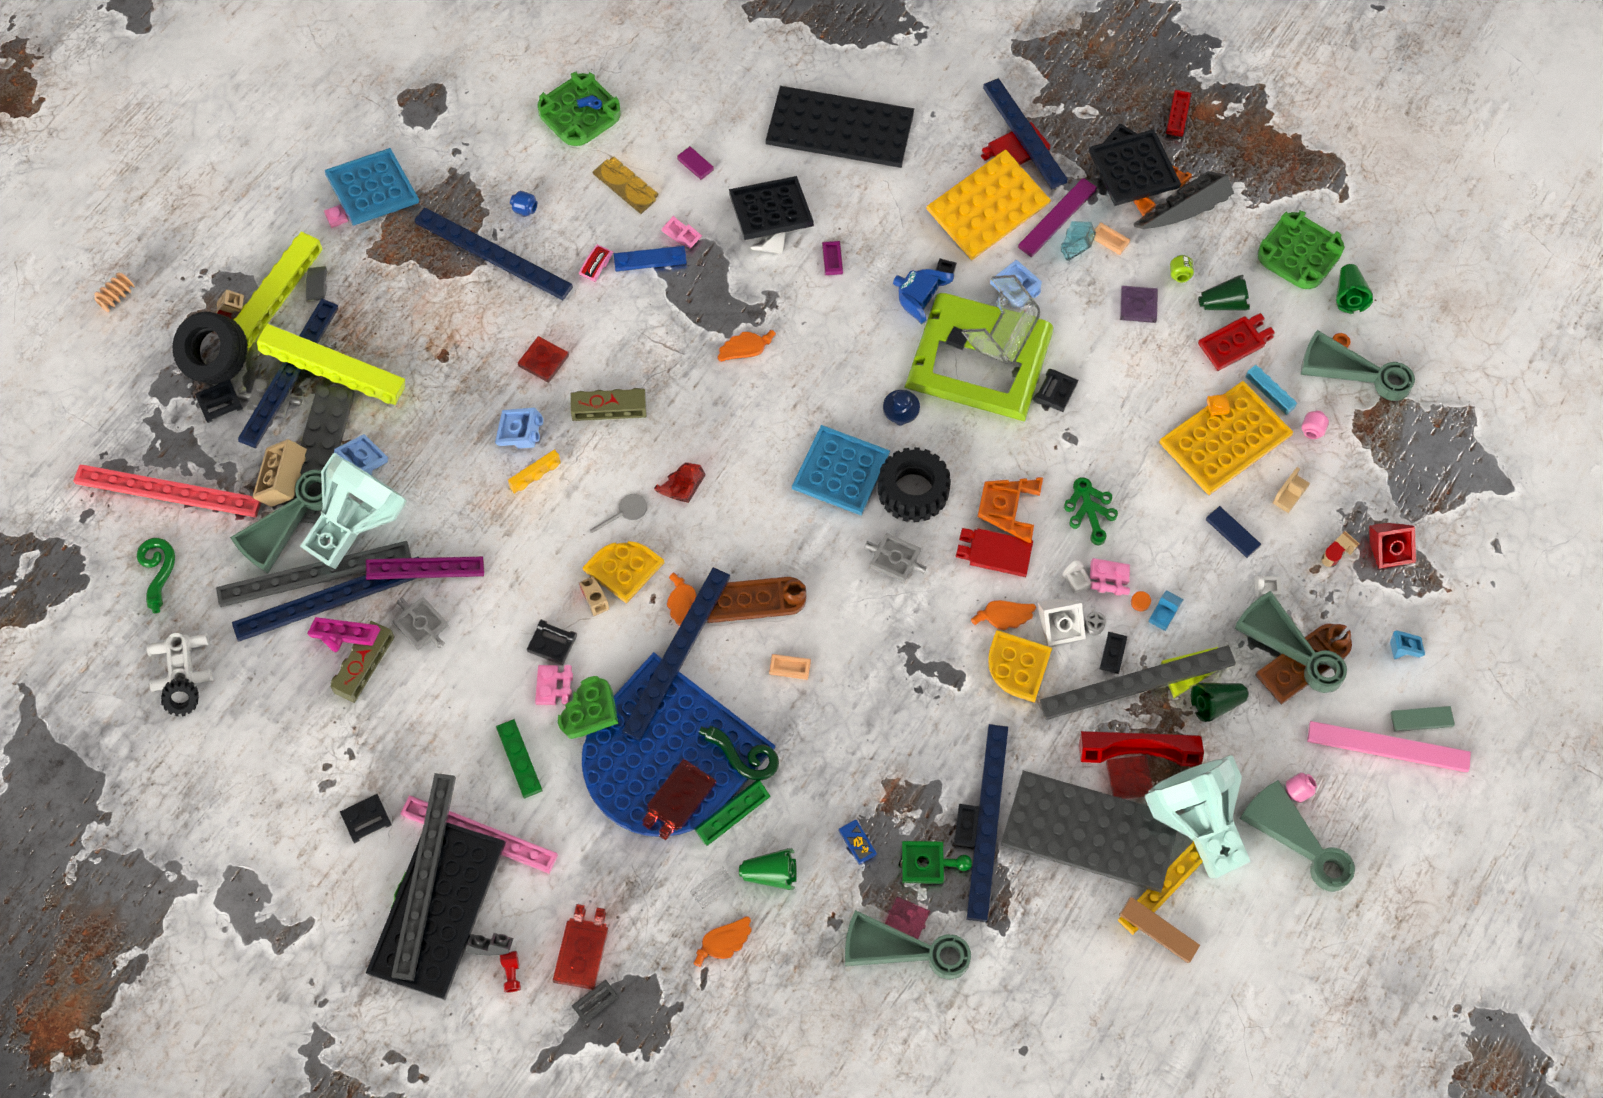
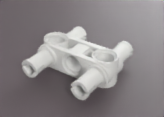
M173 633L163 642L147 644L149 657L167 653L168 675L165 678L149 681L152 693L163 690L166 683H171L172 679L177 681L178 678L189 679V683L192 681L194 686L197 683L213 681L210 669L197 672L192 671L191 650L195 647L209 645L207 633L195 636ZM182 642L181 645H179L178 647H175V645H176L177 643Z

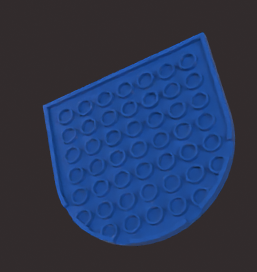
M653 652L614 695L618 724L586 736L582 749V771L591 798L601 812L611 821L637 834L666 837L694 830L695 827L728 803L749 780L733 768L719 746L705 741V736L699 734L701 726L709 728L711 725L722 730L730 738L741 761L749 768L755 770L759 767H754L748 762V752L756 745H767L773 750L775 745L680 672H678L642 740L639 742L622 734L625 724L662 659ZM759 753L756 756L761 763L760 766L768 758L764 753Z

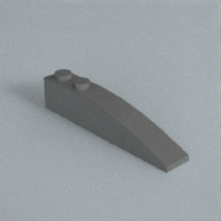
M1210 171L1204 173L1178 189L1176 196H1169L1166 199L1167 203L1157 205L1155 212H1148L1133 225L1140 229L1162 227L1192 218L1204 211L1212 210L1216 204L1227 201L1229 196L1234 194L1228 175Z

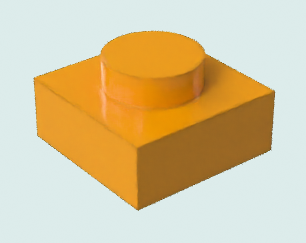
M1226 394L1207 397L1210 416L1229 414L1230 408Z

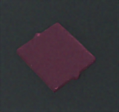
M897 896L892 909L888 910L889 915L885 924L919 939L922 929L926 928L925 923L930 911Z

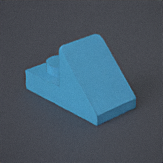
M1166 590L1148 622L1166 631L1184 599Z
M1398 630L1393 632L1390 645L1394 659L1404 655L1418 658L1425 655L1420 636Z

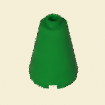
M1344 265L1339 275L1336 295L1337 307L1342 312L1354 314L1353 311L1360 310V312L1365 311L1373 303V293L1356 265Z
M787 848L743 860L742 864L739 865V876L743 877V880L747 882L794 890L795 886H792V882L797 880L796 859H792L791 853L795 852L793 848Z

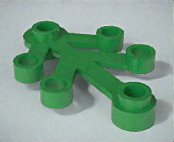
M1077 478L1073 484L1075 492L1070 499L1065 501L1064 509L1067 512H1073L1076 502L1081 496L1083 504L1077 514L1071 517L1069 525L1073 529L1079 528L1081 520L1087 512L1093 530L1090 540L1094 545H1102L1105 543L1107 535L1100 528L1095 511L1105 516L1109 521L1117 519L1118 511L1114 508L1107 509L1092 501L1090 495L1100 499L1101 503L1108 505L1112 501V494L1110 492L1102 493L1093 488L1091 481L1087 478ZM1107 496L1109 500H1105L1103 497ZM1067 504H1072L1073 507L1070 508L1067 506ZM1076 520L1078 524H1074L1072 521Z

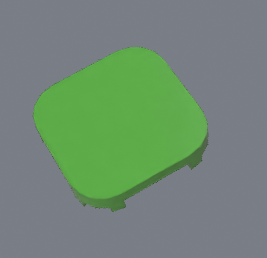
M577 71L571 73V79L547 95L543 92L539 96L537 104L538 113L542 121L563 142L571 146H582L590 142L618 122L621 116L618 98L608 93L595 80V75L590 72L589 74H577ZM592 95L602 102L600 109H593L589 106L579 108L577 99Z
M1300 210L1299 213H1287L1286 211L1267 237L1262 240L1258 249V259L1265 268L1302 289L1316 288L1333 269L1343 253L1345 246L1341 239L1342 235L1338 231L1333 234L1305 217L1306 212Z

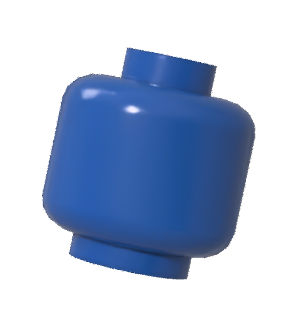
M518 191L510 199L512 210L520 215L529 216L534 214L537 209L538 202L533 194Z

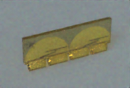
M612 157L610 161L606 159L592 172L593 175L640 214L656 202L655 198H657L658 193L650 186H647V183L641 178L635 176V173L629 168L623 166V163L615 157Z

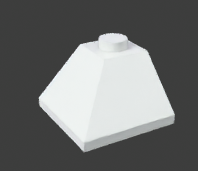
M1064 599L1038 602L1040 622L1048 646L1086 639L1082 602Z

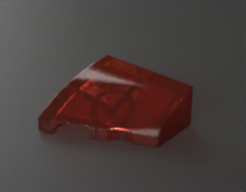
M685 462L677 471L667 476L669 479L662 486L657 484L654 489L656 492L669 498L689 503L706 474L701 465Z

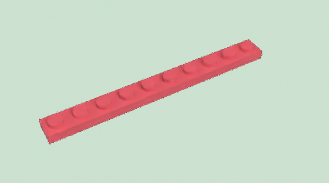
M81 464L73 480L78 485L257 518L262 502L249 495Z

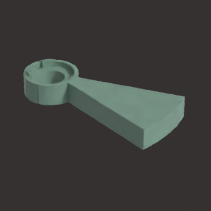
M1319 330L1311 338L1301 365L1300 375L1374 383L1379 395L1390 401H1399L1406 398L1415 383L1413 371L1405 364L1389 362L1380 368ZM1391 375L1397 376L1402 380L1403 384L1393 385L1388 381L1387 377Z
M310 470L300 476L295 486L296 499L230 537L238 550L267 574L308 509L322 510V492L315 497L308 495L310 485L316 482L322 483L321 470Z
M1271 591L1253 602L1237 621L1236 630L1305 665L1304 677L1312 689L1321 693H1331L1339 689L1343 684L1347 674V666L1344 660L1331 651L1315 653ZM1323 664L1328 665L1334 670L1335 675L1323 677L1319 674L1317 667Z
M1279 780L1262 790L1249 803L1239 818L1311 860V877L1323 890L1325 889L1330 892L1342 890L1353 879L1355 865L1351 856L1342 849L1335 847L1322 849ZM1332 862L1338 865L1341 871L1340 877L1331 878L1327 876L1323 869L1324 863Z
M854 911L846 936L845 966L929 960L932 971L937 976L948 980L959 978L968 970L971 951L967 942L961 939V937L947 934L938 937L932 945H928L859 911ZM946 948H953L959 953L960 960L954 965H947L940 958L941 951Z

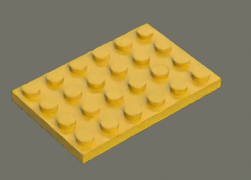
M1005 149L927 205L926 209L966 255L973 260L1050 204L1051 199Z
M1241 381L1225 393L1230 408L1229 414L1210 416L1209 408L1206 406L1159 441L1163 448L1208 495H1211L1293 435V431L1244 381Z

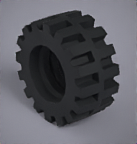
M178 678L177 681L172 679L171 683L167 682L165 687H163L161 704L164 706L165 711L168 710V714L172 715V713H175L177 717L179 714L186 716V713L190 714L192 710L196 709L199 692L197 686H194L192 681L188 682L189 679L185 678L184 681H182V678ZM175 692H184L189 696V699L186 702L178 703L173 701L171 696Z

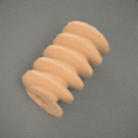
M116 273V278L112 277L110 279L111 283H105L106 288L101 287L100 292L94 293L95 301L107 312H110L109 305L114 308L116 307L113 302L114 300L118 303L121 302L119 296L126 298L124 291L131 293L129 287L135 288L133 283L122 273Z

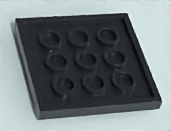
M1154 129L1089 147L1090 156L1114 206L1175 190L1181 186V182Z
M797 176L729 189V196L744 240L814 226L812 215Z

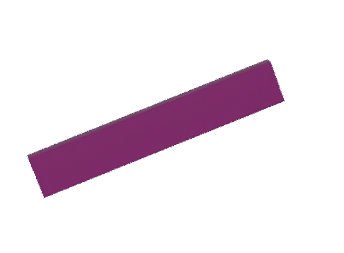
M1082 178L1018 244V248L1030 257H1033L1088 200L1097 187Z
M483 556L365 559L366 580L484 576Z

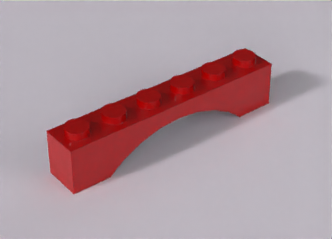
M1081 731L1080 761L1085 763H1102L1107 759L1125 754L1154 755L1173 761L1180 766L1195 767L1203 762L1204 747L1202 736L1091 731Z

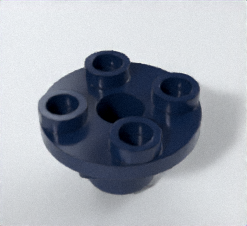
M895 390L889 393L883 402L885 416L899 426L912 422L920 411L918 398L907 390Z

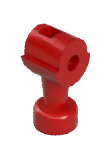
M517 951L500 955V962L505 969L507 982L503 985L504 992L520 991V981L516 980V969H519Z

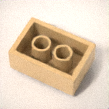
M289 439L266 448L252 498L270 507L292 500L296 495L295 486L301 476L300 472L306 459L305 453L307 449Z

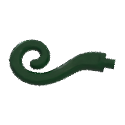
M711 725L709 728L701 726L699 734L705 736V741L719 746L733 768L745 778L756 781L767 780L777 772L779 758L770 746L756 745L748 752V762L754 767H759L761 764L756 758L759 753H764L769 758V764L765 769L755 770L749 768L741 761L730 738L722 730Z

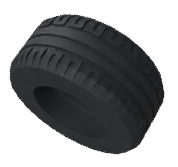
M199 312L186 318L176 330L172 343V353L176 365L188 378L203 383L220 384L234 378L243 368L247 358L248 343L244 331L233 319L213 312ZM215 331L220 339V351L217 358L212 363L206 365L200 355L201 343L209 333Z

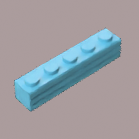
M1255 365L1248 370L1246 378L1282 412L1288 415L1295 409L1296 401L1286 391L1282 390L1269 375H1266L1260 367Z

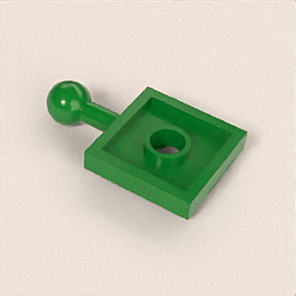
M902 841V883L943 884L944 867H957L961 871H967L972 866V860L967 855H960L957 859H944L943 842ZM919 858H926L929 864L926 867H920L917 864V860Z

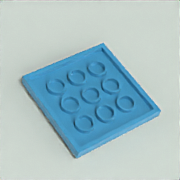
M391 148L325 170V175L353 226L419 203L418 196Z
M821 425L794 480L792 490L862 516L877 484L880 468L889 457L890 450Z

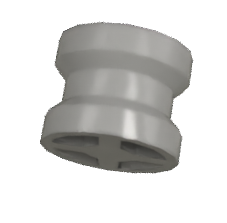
M1100 612L1089 613L1084 625L1086 632L1090 635L1101 634L1106 619Z

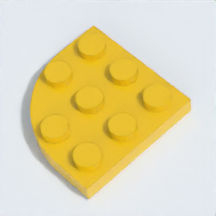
M628 541V543L616 544L615 542L600 549L583 566V571L591 577L593 576L597 582L627 604L665 562L655 552L640 543Z
M996 630L988 654V666L991 676L1005 692L1035 703L1052 648Z

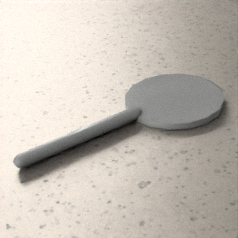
M637 494L625 496L619 504L620 512L592 528L590 532L597 531L620 516L629 520L641 518L647 511L645 499Z

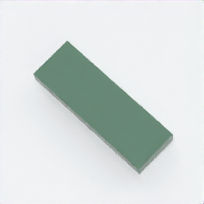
M1451 706L1394 710L1390 713L1394 732L1447 728L1455 725Z

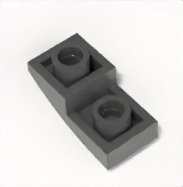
M326 266L308 268L306 278L307 301L325 299L327 291L325 281L328 273Z
M493 933L491 939L485 938L482 935L471 934L465 952L487 956L507 954L510 951L514 938Z

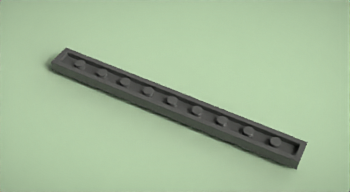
M407 541L346 555L336 569L321 561L216 587L218 603L220 607H225L366 572L365 559L411 558L409 544Z
M1229 645L1040 699V705L1045 719L1048 720L1235 666L1236 662Z
M434 773L391 975L392 978L414 981L456 780L454 775Z

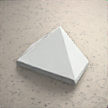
M785 232L763 236L751 246V249L782 254Z

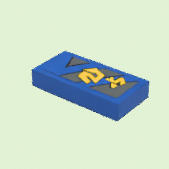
M856 819L839 828V833L858 865L877 856L876 851Z

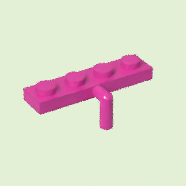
M315 617L307 634L311 638L322 639L333 652H338L343 642L373 646L380 628L372 624Z

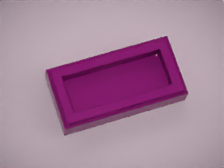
M691 146L677 156V160L700 180L714 171V167Z
M840 241L822 242L825 275L843 274Z

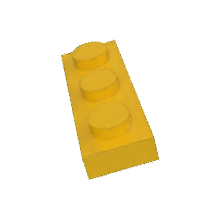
M555 449L508 479L513 493L524 490L534 480L537 481L548 471L556 469L561 463Z

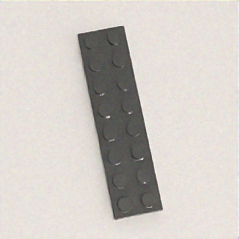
M322 385L317 386L300 445L307 449L305 453L306 459L300 472L301 475L310 470L322 471L334 453V449L341 446L355 396L354 390ZM316 482L310 485L308 495L311 497L320 495L322 483ZM292 500L284 502L283 506L291 502ZM308 509L300 522L315 524L321 516L322 510Z

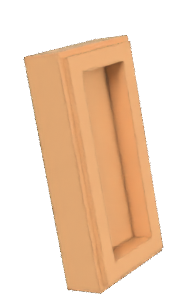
M1101 222L1090 236L1093 240L1119 255L1122 254L1130 243L1129 238Z
M772 654L769 675L808 680L811 659Z

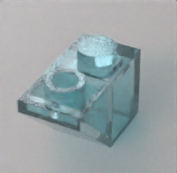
M1071 221L1070 227L1066 231L1065 240L1061 244V252L1066 260L1070 261L1091 248L1096 235L1092 222Z

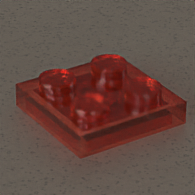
M538 336L518 361V367L549 383L569 357V352Z
M1146 755L1108 759L1106 761L1112 796L1123 799L1145 797V794L1149 793V790L1153 787Z

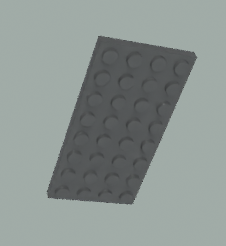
M1023 770L1001 846L1161 893L1177 830L1153 818L1147 805Z

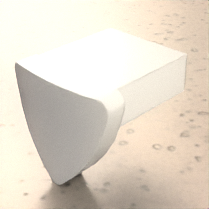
M1073 561L1064 570L1062 576L1066 578L1074 594L1090 588L1091 580L1081 562Z
M1261 575L1255 577L1254 589L1256 598H1260L1269 591L1275 597L1282 595L1280 577Z

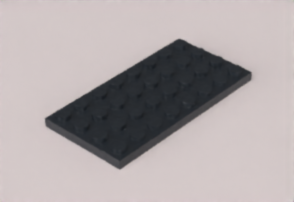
M780 86L766 137V145L902 168L915 108Z
M447 823L414 981L392 978L391 975L420 839L366 970V974L442 1000H446L506 844L504 840L451 823Z

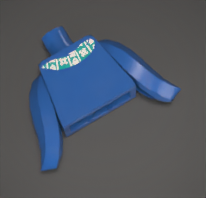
M931 269L912 270L906 278L896 275L893 285L899 287V301L904 310L917 319L920 324H923L926 321L924 309L938 290V286H944L953 282L954 274Z

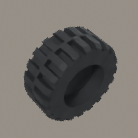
M909 447L903 448V452L899 450L894 452L893 457L889 456L885 463L882 464L878 478L879 500L882 505H885L884 509L888 513L893 512V517L897 519L901 517L906 522L908 520L919 522L920 519L924 521L929 520L931 515L935 517L939 514V510H943L946 501H948L951 479L949 469H946V463L943 460L939 461L940 456L936 453L932 455L930 450L925 449L922 451L919 447H914V450H910ZM913 474L927 479L932 488L921 495H910L903 492L896 482L906 475Z

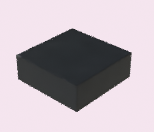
M939 258L936 271L954 274L957 263Z
M954 326L946 340V344L963 350L971 333Z

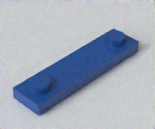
M685 246L613 253L616 272L687 264Z

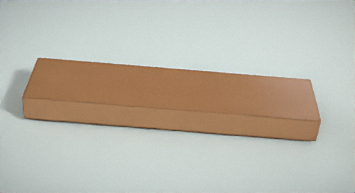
M1132 897L1127 900L1119 913L1122 918L1187 963L1191 962L1200 947V944Z

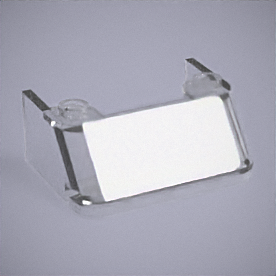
M1016 275L992 276L991 280L1000 290L996 303L1001 310V314L991 333L986 328L963 329L962 333L977 352L1002 363L1013 364L1016 362L1040 317V308Z

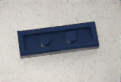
M1221 506L1206 517V521L1246 558L1260 548L1261 543Z

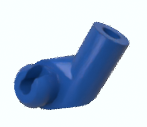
M592 95L577 99L579 108L589 106L593 109H600L602 107L601 100Z

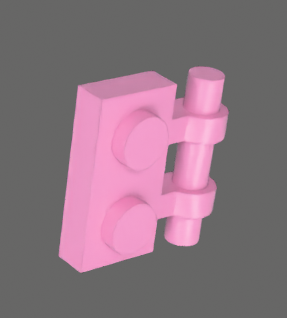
M1095 558L1091 560L1090 579L1097 580V582H1091V589L1097 590L1100 593H1105V591L1112 592L1118 596L1122 594L1129 595L1130 588L1123 587L1122 584L1127 585L1129 583L1130 564ZM1105 581H1107V582H1113L1114 585L1106 584Z
M538 665L536 705H556V698H562L561 703L564 705L569 703V699L572 697L570 685L573 680L571 665H565L564 672L558 673V665ZM558 681H563L562 689H557Z

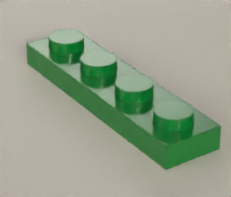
M515 719L497 725L496 729L523 798L525 799L542 792V787Z
M760 780L755 781L695 827L694 830L704 845L708 846L771 796Z

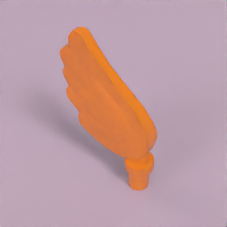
M770 330L762 337L751 332H742L739 336H732L729 341L719 348L718 360L722 362L730 359L760 355L764 351L765 345L771 343V339L776 333Z
M673 572L669 579L675 583L676 588L668 598L667 607L671 609V618L675 619L676 624L680 626L696 598V592L692 586L684 583L685 580L682 577L680 578Z
M1002 600L991 601L983 611L979 610L977 615L971 618V622L976 625L980 621L987 619L991 625L1001 630H1007L1009 627L1018 628L1019 625L1025 624L1027 620L1032 619L1036 606L1034 604H1021Z
M746 916L705 934L702 940V947L697 950V956L693 964L701 967L708 955L718 959L731 958L734 952L740 951L743 944L747 941V936L752 931L749 926L751 919Z

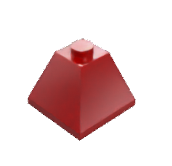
M1396 523L1369 525L1370 546L1379 569L1416 563L1415 526Z

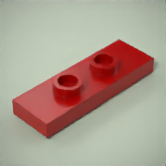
M1180 90L1174 91L1165 134L1183 137L1192 93Z

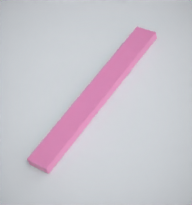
M1313 721L1309 723L1307 742L1461 772H1468L1470 770V751Z
M409 795L400 814L424 824L428 802ZM449 811L447 823L504 840L506 844L502 852L503 856L550 874L558 856L557 853Z

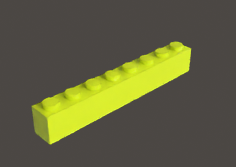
M301 231L293 239L290 247L283 252L278 263L274 264L272 271L263 279L259 288L253 292L247 304L243 305L238 316L233 319L240 325L246 335L248 350L323 250L319 239Z
M266 324L257 339L258 351L262 354L273 356L282 362L293 364L299 369H305L317 376L328 378L334 383L343 384L349 389L363 392L369 397L378 398L384 403L396 405L405 389V378L270 324Z

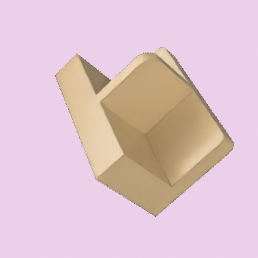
M1296 467L1278 491L1273 501V504L1287 513L1292 510L1310 485L1309 482L1298 476L1300 471L1298 467Z

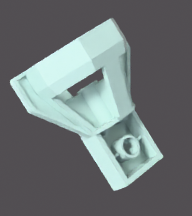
M333 453L321 471L323 503L321 516L300 547L326 565L336 569L359 533L394 521L407 500L375 477L338 454ZM349 492L364 502L360 504L348 497Z
M1232 755L1177 773L1160 781L1149 790V793L1145 794V799L1153 818L1190 837L1194 841L1209 878H1218L1251 862L1233 820L1242 776ZM1183 809L1185 813L1178 815L1175 811ZM1222 847H1223V848H1224V853H1223V854H1220V851L1222 850Z

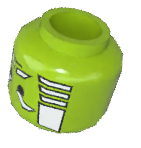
M1185 255L1173 258L1170 262L1171 277L1180 283L1191 279L1194 275L1193 260Z

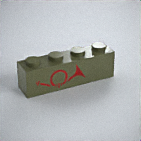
M645 389L595 390L592 392L577 391L570 393L572 421L647 417Z
M370 621L369 624L377 625L380 628L373 646L353 644L349 657L344 659L338 675H335L331 680L330 687L334 694L353 703L358 699L395 638L391 629L373 621Z

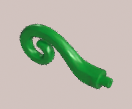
M150 538L139 546L137 560L143 567L153 568L161 562L162 555L160 552H155L152 559H146V553L153 548L162 549L164 552L165 560L163 566L148 586L146 593L147 607L152 609V613L157 614L160 613V607L163 606L161 592L173 570L175 552L171 544L166 540Z

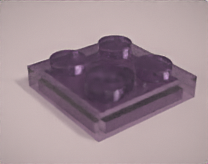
M1121 286L1120 320L1156 323L1158 288Z

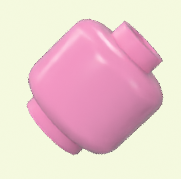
M1321 411L1309 412L1302 423V431L1310 439L1323 437L1329 425V420Z
M1300 772L1286 781L1287 789L1285 791L1291 800L1294 799L1296 802L1302 803L1316 793L1315 788H1317V784L1310 774Z

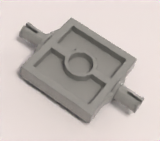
M255 379L250 393L239 391L238 399L249 400L247 406L248 414H253L272 380ZM291 389L276 416L285 417L290 404L302 405V397H292Z
M888 533L885 534L883 540L878 545L867 541L864 548L874 552L870 568L904 583L913 569L923 574L926 571L927 566L917 563V557L921 552V548Z
M424 597L410 605L404 598H400L397 604L403 611L393 620L394 625L418 650L431 641L438 648H441V645L444 646L445 642L438 635L449 626L448 622Z

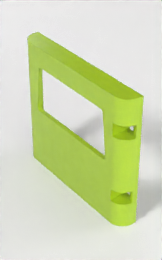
M939 293L935 296L904 388L1025 422L1054 327L1046 320L951 294ZM954 326L971 333L964 345L965 348L1022 364L1009 393L933 373L938 344L940 341L946 342Z

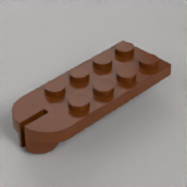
M794 577L728 582L707 622L714 623L797 614L806 604V586Z
M1324 624L1305 637L1315 653L1331 651L1344 660L1352 649L1350 630L1340 640L1333 641L1343 634L1347 628L1346 625ZM1284 654L1278 656L1255 674L1281 705L1308 686L1304 677L1305 665ZM1324 664L1317 667L1320 675L1331 669L1330 666Z

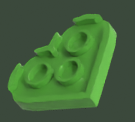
M591 676L580 682L582 685L577 689V692L574 691L573 700L565 705L566 708L562 711L561 716L558 715V726L568 738L582 737L618 724L613 690L605 679Z

